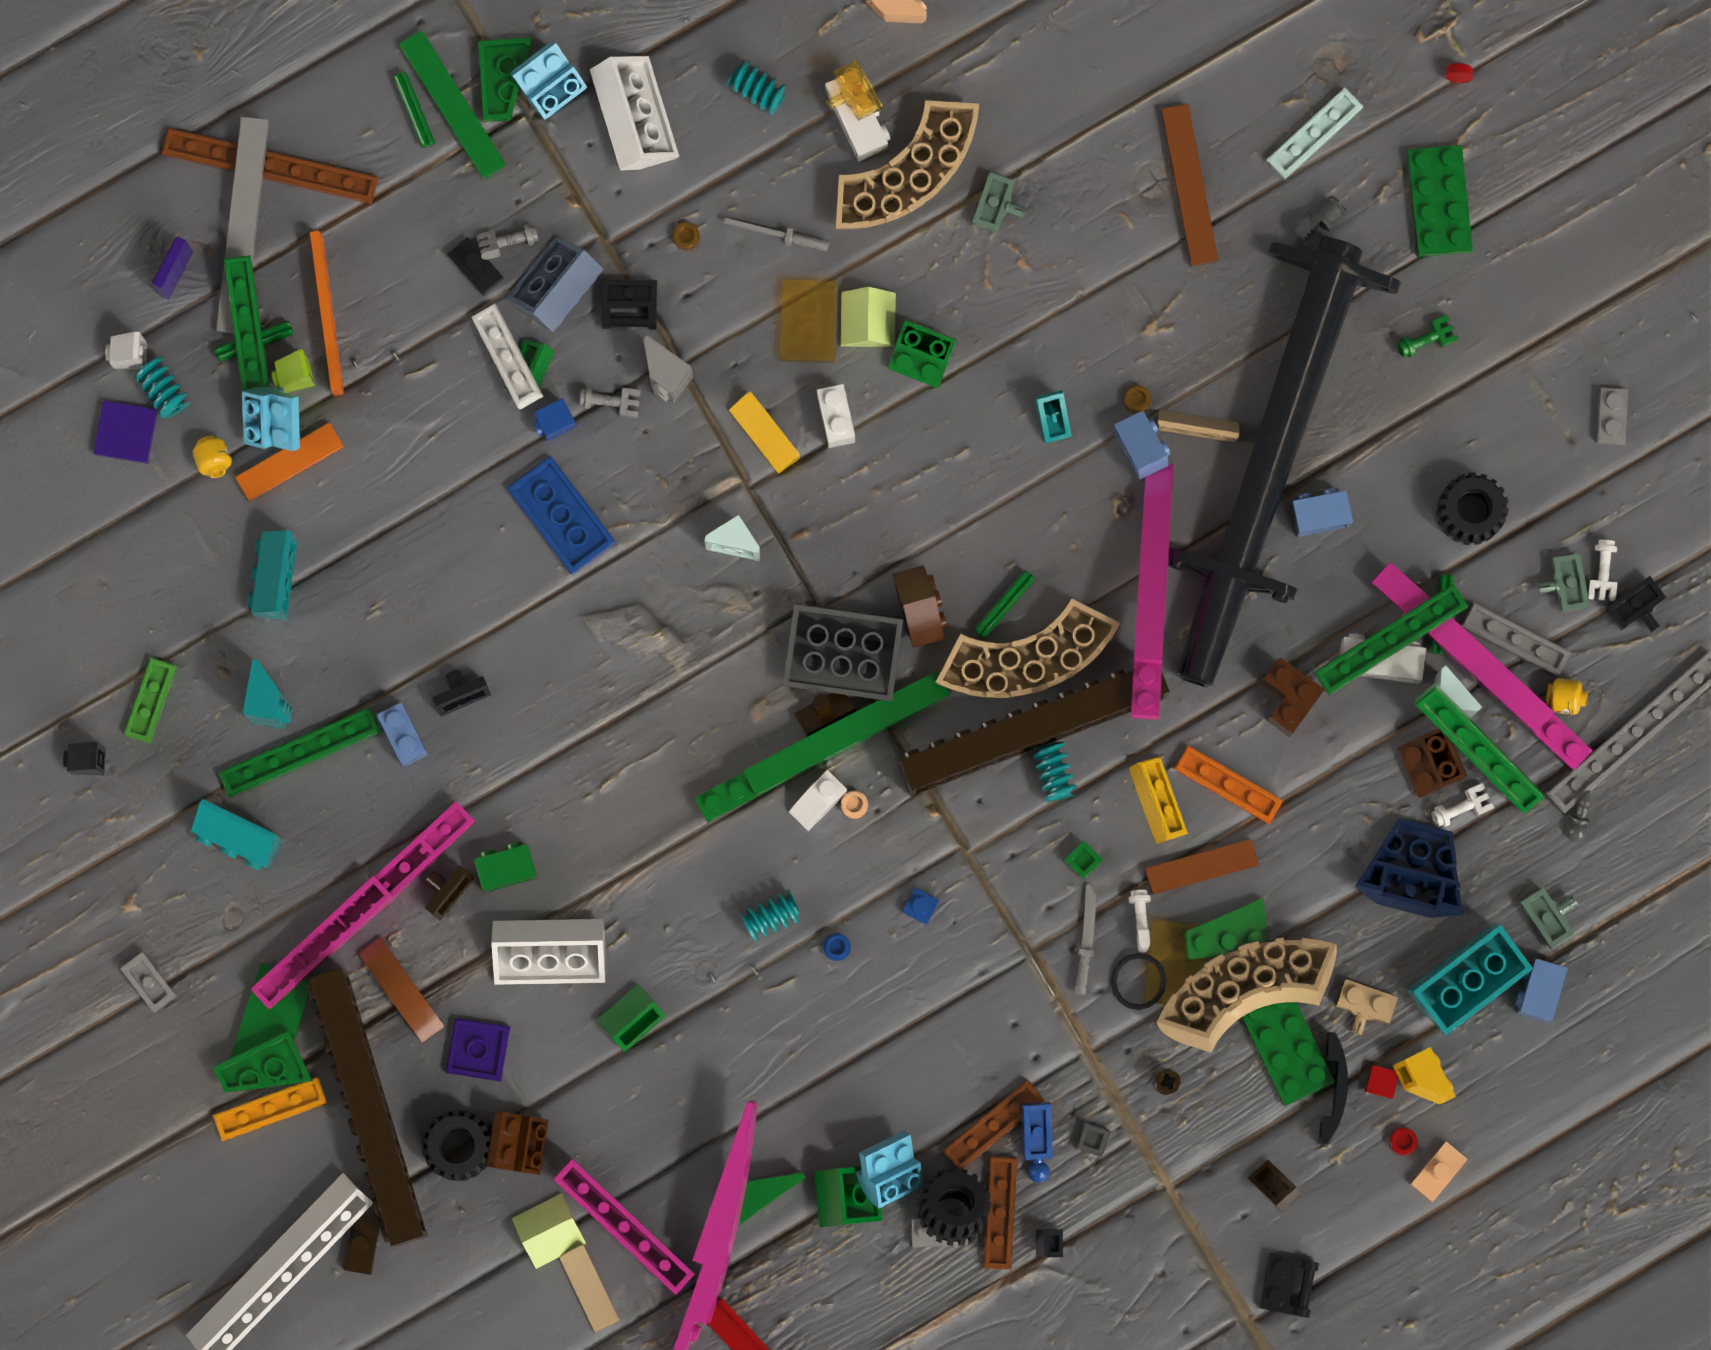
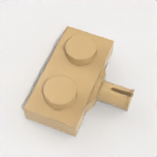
M1345 979L1336 1007L1347 1010L1356 1016L1351 1032L1354 1034L1357 1032V1035H1362L1366 1020H1375L1389 1025L1398 997Z

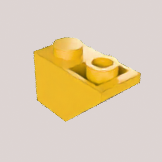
M1431 1047L1393 1065L1405 1091L1439 1105L1456 1097L1453 1085L1446 1078L1440 1066V1059Z

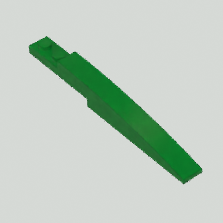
M936 671L894 692L892 701L878 700L695 797L694 799L707 823L950 696L946 687L935 683L939 677L938 672Z

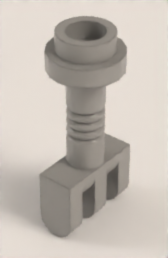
M523 225L525 231L497 238L494 230L478 234L476 240L482 259L488 260L500 257L499 248L506 247L507 245L510 246L526 241L529 246L534 245V242L539 241L535 225Z
M586 387V390H580L579 405L584 406V409H590L591 404L611 405L612 407H620V417L638 418L639 412L628 410V407H639L640 401L630 400L629 396L640 397L641 391L622 388L621 397L603 396L602 394L592 393V388Z

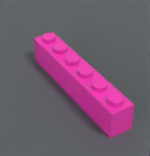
M574 1159L553 1179L675 1295L696 1275Z

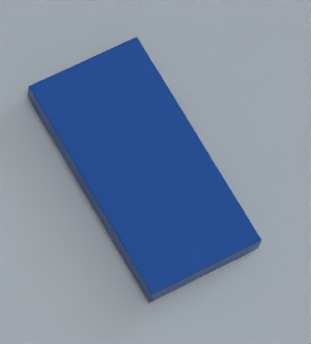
M551 456L507 487V490L572 576L616 544V541Z

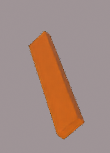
M320 231L310 232L330 387L332 394L339 396L343 395L344 386L324 238Z

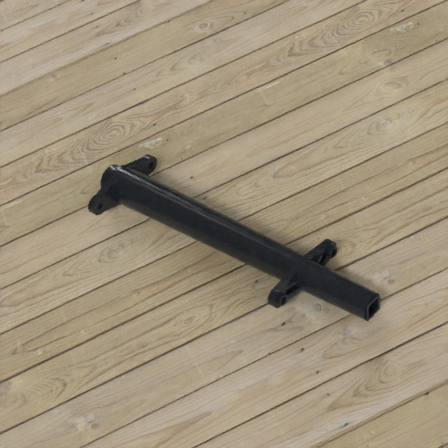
M1322 237L1318 250L1314 251L1276 242L1271 243L1268 252L1269 256L1308 270L1310 274L1217 561L1175 548H1169V567L1183 571L1185 567L1206 578L1176 673L1183 681L1205 688L1213 685L1247 592L1272 595L1271 599L1285 604L1288 600H1294L1297 588L1254 573L1356 287L1362 286L1390 294H1397L1401 284L1396 278L1359 265L1363 251L1349 242L1336 238Z

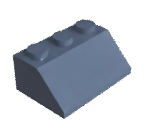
M555 236L506 299L536 323L553 332L562 324L565 316L580 301L581 296L589 286L597 280L603 268L585 250Z

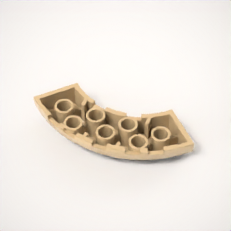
M925 100L924 112L918 130L910 144L899 155L877 170L873 169L852 175H839L836 229H860L888 223L905 216L934 197L958 170L967 154L977 124L979 104Z
M1071 598L1067 607L1053 623L1043 631L1025 639L1011 643H991L960 634L935 683L956 692L985 698H1010L1041 692L1064 682L1088 666L1106 647L1121 623Z
M1275 938L1276 941L1248 943L1224 956L1221 954L1204 964V968L1194 976L1191 975L1185 980V984L1176 994L1171 996L1157 1020V1025L1164 1034L1173 1040L1212 1053L1222 1034L1234 1022L1258 1008L1284 1002H1300L1319 1006L1334 968L1337 945L1308 938H1302V940Z

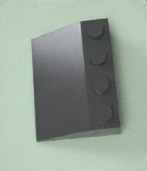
M795 602L783 686L892 701L904 617Z

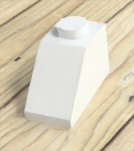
M140 332L111 336L110 344L106 345V361H110L113 369H140L147 363V342Z
M827 770L804 793L789 813L809 831L847 793V789Z

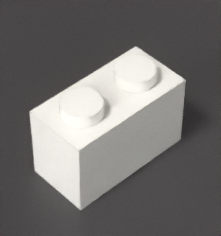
M844 384L818 389L817 399L828 448L855 443V433Z

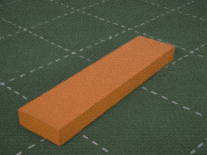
M329 422L300 439V449L294 451L283 449L235 478L249 502L344 448V445Z
M1189 745L1174 768L1175 771L1268 825L1283 802L1279 797Z

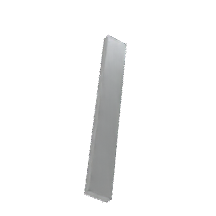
M241 117L225 259L251 255L253 266L269 120ZM223 268L216 331L234 334L225 268Z
M1709 650L1584 759L1575 770L1568 773L1545 793L1563 815L1580 801L1586 791L1594 789L1711 686V651Z

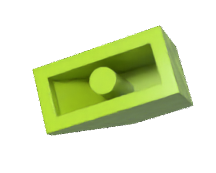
M303 349L297 350L274 362L276 370L271 371L275 387L280 386V388H284V393L315 386L310 361Z

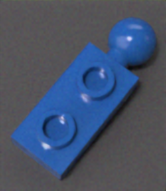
M1022 1103L1023 1158L1025 1160H1033L1028 1167L1027 1173L1032 1181L1040 1183L1045 1181L1050 1173L1044 1159L1053 1158L1051 1103Z

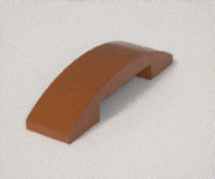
M382 937L359 952L369 970L422 1043L445 1027Z

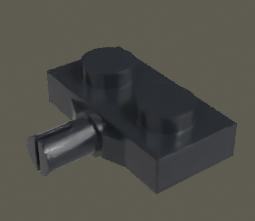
M1649 576L1606 607L1605 610L1621 631L1633 622L1642 620L1652 633L1660 625L1651 615V612L1657 604L1667 597L1651 576Z

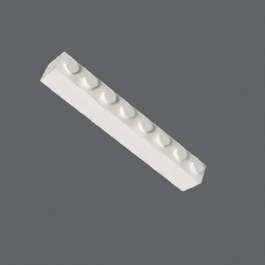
M342 1173L186 1334V1337L197 1350H232L373 1204L372 1200L358 1185Z

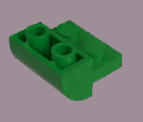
M906 319L888 369L939 388L957 339Z

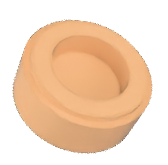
M849 791L842 797L841 810L848 818L858 819L867 812L868 800L863 793Z

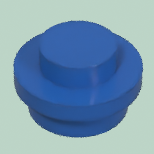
M834 933L829 935L824 941L823 950L829 959L841 961L849 955L851 944L845 935Z

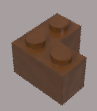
M924 565L893 573L897 596L903 611L912 647L945 639L942 628H946L947 624L943 611H938V607L942 606L939 591L936 589L933 575H927Z
M1281 657L1261 683L1283 699L1268 722L1288 737H1291L1325 690Z

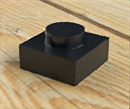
M1036 1229V1258L1063 1257V1229Z

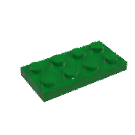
M1462 145L1408 149L1407 159L1418 257L1472 253L1473 246Z
M1297 1002L1267 1005L1242 1017L1284 1106L1335 1083Z

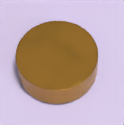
M690 222L678 224L673 231L675 245L681 250L694 249L700 241V232L697 226Z
M1141 385L1130 387L1124 396L1125 407L1135 414L1142 411L1145 412L1150 407L1152 400L1150 391Z

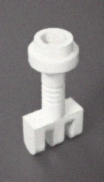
M1599 540L1598 545H1595V551H1600L1598 581H1588L1589 599H1594L1595 589H1599L1598 600L1604 601L1606 590H1610L1609 601L1615 602L1618 582H1609V566L1611 552H1617V547L1615 546V541Z
M1481 783L1466 790L1465 794L1468 799L1446 809L1442 805L1435 807V811L1431 812L1435 825L1437 827L1449 826L1451 818L1473 809L1476 816L1494 809L1492 803L1486 804L1484 807L1481 805V802L1490 798L1488 793L1477 797L1476 792L1482 791L1485 788L1484 784Z
M1147 890L1131 891V896L1128 899L1129 904H1135L1137 947L1140 953H1146L1150 946V935L1146 920V903L1151 902V897L1147 895Z

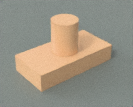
M1446 1141L1410 1185L1430 1202H1433L1468 1159Z

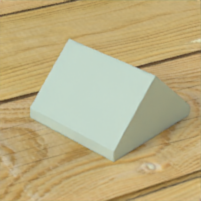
M739 515L705 537L706 550L755 561L760 560V547Z
M1444 666L1435 675L1434 683L1469 718L1482 708L1447 666Z

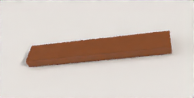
M1184 104L1162 108L1161 113L1191 267L1218 262L1219 259L1189 105Z

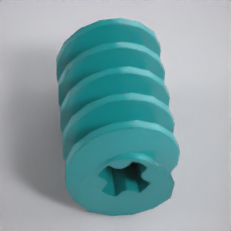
M747 60L742 65L740 64L732 73L726 87L734 84L733 91L738 93L743 90L742 97L744 99L752 95L751 103L756 105L761 101L760 109L765 111L770 107L769 115L773 116L785 99L786 94L784 90L786 85L783 83L776 88V78L767 82L768 73L764 72L761 76H758L759 67L756 66L749 70L750 61Z
M161 356L144 364L138 371L136 381L143 383L142 390L149 392L147 395L148 399L155 401L153 404L154 408L161 410L159 413L160 417L166 419L182 412L191 402L183 403L182 400L187 396L186 392L177 394V390L181 387L180 383L171 385L175 375L165 376L169 366L159 367V364L163 361Z
M1053 742L1033 749L1039 750L1033 755V759L1042 761L1036 765V770L1045 771L1039 776V781L1048 782L1042 786V791L1051 792L1044 798L1045 802L1072 797L1074 795L1071 794V791L1077 788L1076 784H1068V781L1074 777V774L1065 773V770L1071 766V763L1062 762V759L1067 757L1068 753L1059 752V749L1066 745L1065 742Z
M790 889L787 890V899L780 893L777 894V903L771 898H767L766 908L758 902L757 912L750 906L747 907L746 917L739 911L749 936L755 942L758 941V932L768 937L769 927L775 933L779 932L778 923L788 928L789 918L795 924L799 923L798 915L800 911Z

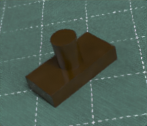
M830 693L827 696L823 694L815 696L812 704L794 714L808 737L855 713L856 710L847 695Z
M460 865L448 880L436 871L432 872L427 877L425 884L435 891L436 894L426 905L425 909L441 921L475 878Z
M1269 1160L1247 1177L1252 1185L1280 1212L1302 1194Z
M360 1216L351 1226L343 1270L372 1275L381 1219Z

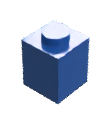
M563 398L534 412L536 420L532 422L539 437L544 435L547 441L577 427Z

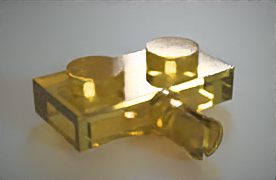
M858 60L833 71V76L839 85L840 94L826 99L831 110L845 103L852 109L858 121L882 110L883 105Z

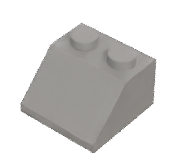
M646 336L644 338L651 386L654 390L653 394L664 402L669 399L675 403L693 378L692 367L652 338Z

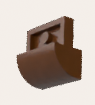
M1439 728L1397 747L1419 798L1468 777L1453 742Z
M495 1111L486 1167L540 1175L549 1120Z

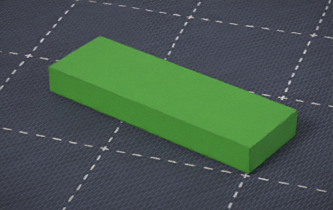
M150 657L123 734L124 736L151 744L177 670L176 665Z

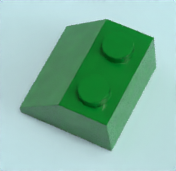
M861 1167L837 1168L814 1172L820 1227L883 1221L882 1209L869 1201L859 1184L856 1172L861 1170Z

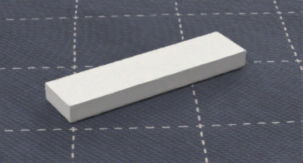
M493 304L472 316L516 406L521 410L542 398L543 394L498 306Z

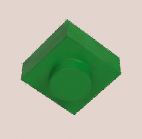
M1085 841L1064 860L1083 880L1103 861Z

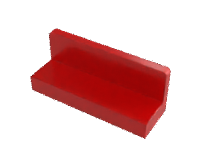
M723 1298L717 1302L712 1320L708 1324L732 1350H770Z

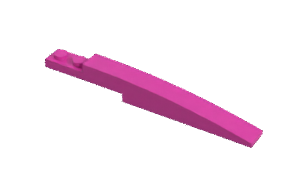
M1168 464V467L1145 477L1131 718L1159 719L1174 464Z
M1391 562L1371 582L1404 614L1430 599L1426 593ZM1453 618L1426 634L1571 770H1575L1593 751L1540 698Z
M457 801L452 804L376 876L373 875L251 988L253 993L270 1010L426 871L476 821Z
M750 1100L746 1104L695 1251L693 1261L703 1265L673 1350H690L692 1341L696 1342L702 1327L698 1326V1323L706 1325L712 1320L729 1265L742 1211L751 1161L758 1101Z

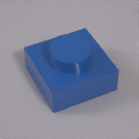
M914 888L902 913L927 926L939 900Z

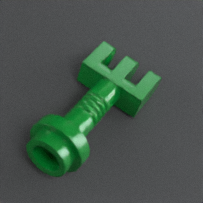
M1448 315L1433 320L1430 323L1432 331L1412 340L1408 336L1401 338L1400 342L1397 343L1399 354L1403 358L1406 356L1411 358L1415 356L1416 349L1436 340L1441 348L1458 341L1457 334L1448 338L1445 335L1454 330L1453 325L1444 328L1441 326V324H1445L1450 320Z

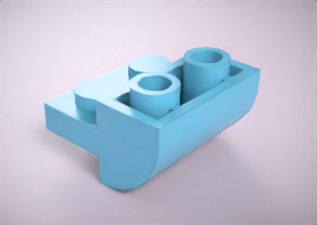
M553 40L510 72L520 87L521 93L544 120L588 88Z
M259 387L242 391L243 444L263 449L271 446L290 451L300 449L299 396L284 393V388Z
M902 1131L859 1152L861 1170L856 1172L857 1178L864 1194L876 1207L881 1208L924 1186L921 1162L914 1158L911 1134L906 1131Z

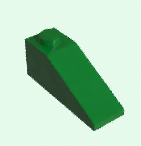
M797 1173L747 1181L738 1226L806 1178L804 1174Z

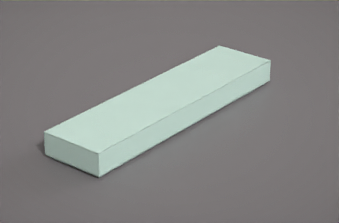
M1344 87L1267 158L1266 162L1286 180L1361 111L1363 105Z

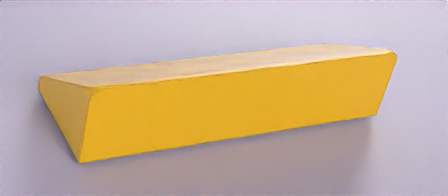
M751 391L729 409V412L778 474L800 458L799 452Z
M1161 757L1141 761L1130 766L1129 772L1155 843L1160 844L1188 834Z

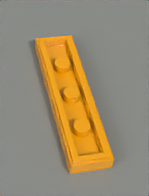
M319 1077L313 1078V1082L299 1083L214 1114L213 1117L221 1140L232 1139L327 1104L328 1102Z

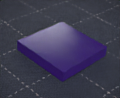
M178 236L175 237L152 282L159 295L167 300L170 299L193 254L187 241Z
M103 401L93 454L148 464L158 410Z
M455 1018L446 1073L501 1082L511 1027Z

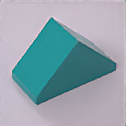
M1063 390L1037 396L1034 405L1045 443L1072 437Z

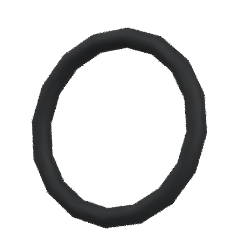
M1143 953L1127 955L1120 960L1114 968L1111 978L1112 991L1119 1003L1135 1010L1150 1008L1157 1003L1165 992L1167 982L1165 970L1160 962L1151 955ZM1138 958L1153 963L1158 969L1161 978L1160 988L1156 996L1143 1004L1128 1002L1121 996L1117 987V977L1122 966L1130 960Z

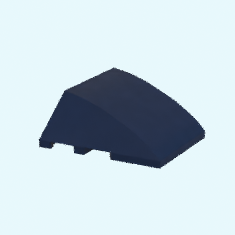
M1398 818L1355 887L1378 905L1429 918L1463 915L1464 909L1463 904H1461L1460 881H1458L1453 832Z

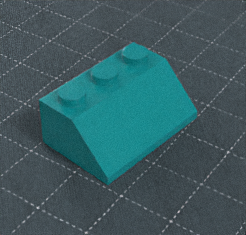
M292 531L262 532L261 539L256 540L255 555H259L258 565H253L251 581L255 582L254 593L250 592L248 597V609H252L251 613L254 617L287 620L298 542Z
M253 659L242 714L254 725L285 730L286 723H291L293 707H290V702L269 672L258 660Z
M204 799L199 804L191 832L197 835L195 840L208 847L214 843L222 847L220 853L233 859L239 855L247 859L245 865L257 871H260L261 867L269 870L283 842L278 835Z

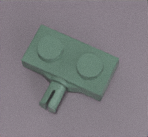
M989 172L972 225L998 233L1001 222L1007 213L1023 218L1026 207L1011 203V193L1015 180Z
M1580 553L1552 558L1553 580L1538 582L1539 594L1555 591L1559 597L1562 613L1589 608L1590 602Z
M1543 887L1519 904L1549 949H1552L1574 934L1566 921L1564 913L1578 906V903L1574 901L1566 906V904L1575 899L1571 895L1558 904L1551 899Z

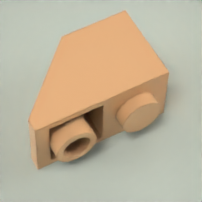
M866 0V3L884 22L923 23L927 19V12L925 11L927 7L921 0Z

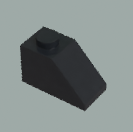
M98 742L69 744L68 751H64L63 766L67 767V772L73 775L104 776L106 748Z

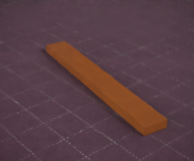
M168 128L162 155L235 172L238 144ZM266 151L263 172V179L373 204L379 181L377 176L271 151Z

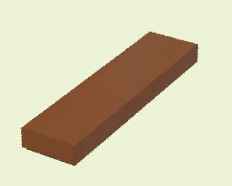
M1252 839L1151 866L1145 868L1152 895L1254 868L1259 866Z
M1026 1080L942 1150L957 1170L961 1172L962 1169L967 1167L1022 1121V1103L1045 1102L1044 1098L1029 1080Z
M989 1156L988 1191L991 1195L989 1200L991 1201V1209L985 1227L983 1268L1011 1270L1017 1158Z

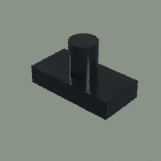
M467 237L450 251L447 256L474 287L485 296L504 278L489 260L482 259L481 251Z
M453 670L445 676L450 690L432 698L440 715L444 716L492 694L483 676L465 683L461 671Z

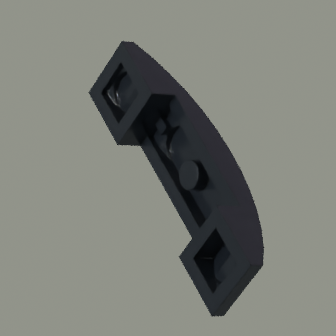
M1332 1032L1327 1034L1325 1062L1336 1063L1332 1116H1321L1318 1145H1326L1337 1130L1344 1113L1348 1093V1069L1345 1054L1338 1036Z

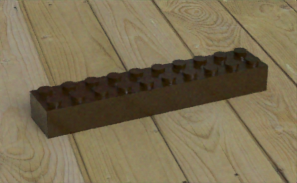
M1124 669L1116 671L1109 675L1107 681L1102 683L1098 679L1090 681L1083 685L1084 688L1081 691L1075 693L1073 689L1064 691L1057 695L1058 698L1055 701L1049 703L1047 699L1032 704V708L1029 711L1023 713L1021 709L1006 714V718L1003 721L996 722V719L986 721L980 724L979 730L971 732L970 729L960 731L954 734L953 740L945 742L944 739H939L928 744V749L919 752L917 748L902 754L903 757L899 760V768L910 796H915L1032 751L1038 746L1053 743L1131 713L1134 669L1128 673H1125ZM1163 673L1160 701L1166 699L1170 693Z
M343 968L310 977L311 985H308L307 989L311 1001L318 1004L319 1011L315 1012L319 1027L326 1031L328 1037L323 1039L327 1054L333 1056L335 1060V1065L331 1066L336 1082L342 1083L344 1091L340 1092V1098L343 1107L347 1108V1110L349 1109L352 1118L348 1119V1124L352 1135L358 1136L360 1145L356 1146L360 1162H366L368 1172H365L364 1176L367 1186L371 1190L374 1189L376 1199L372 1200L375 1213L383 1218L384 1226L380 1227L385 1243L387 1242L393 1247H398L428 1237L348 972Z

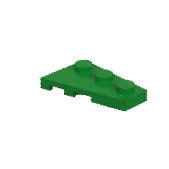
M532 37L478 41L484 123L512 120L520 87L510 72L528 59L533 42Z
M1264 898L1184 932L1186 960L1215 958L1221 954L1224 956L1236 951L1238 947L1257 941L1259 943L1268 942Z
M290 1031L213 1067L224 1093L313 1082Z

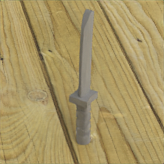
M724 218L723 223L785 239V245L790 247L793 243L828 252L830 241L795 234L791 228H788L787 233L729 218Z
M1089 884L1085 887L1081 949L1079 948L1078 950L1080 962L1074 992L1078 995H1085L1088 969L1090 967V960L1094 956L1092 945L1095 926L1096 894Z

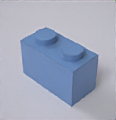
M1144 411L1114 424L1115 436L1139 480L1169 466L1168 456L1171 455L1170 450L1164 440L1159 441L1156 435L1158 428L1152 417L1148 419Z
M1339 488L1325 490L1323 495L1312 497V493L1296 496V500L1292 501L1290 505L1297 537L1350 527L1353 523L1347 491L1339 492Z
M402 702L377 714L403 767L428 756Z
M1535 958L1530 964L1533 970L1522 977L1526 982L1524 989H1519L1515 1006H1518V1014L1549 1023L1554 1019L1568 968Z

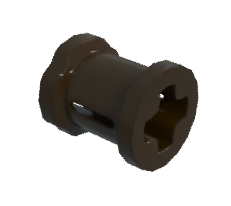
M1171 1069L1158 1073L1154 1081L1156 1090L1162 1095L1173 1094L1181 1084L1179 1074ZM1163 1075L1174 1079L1175 1082L1171 1085V1090L1167 1086H1161L1160 1082L1164 1080Z

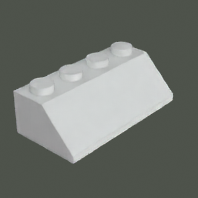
M649 56L609 57L589 69L620 170H640L679 157Z
M604 919L493 921L491 944L494 985L605 983Z

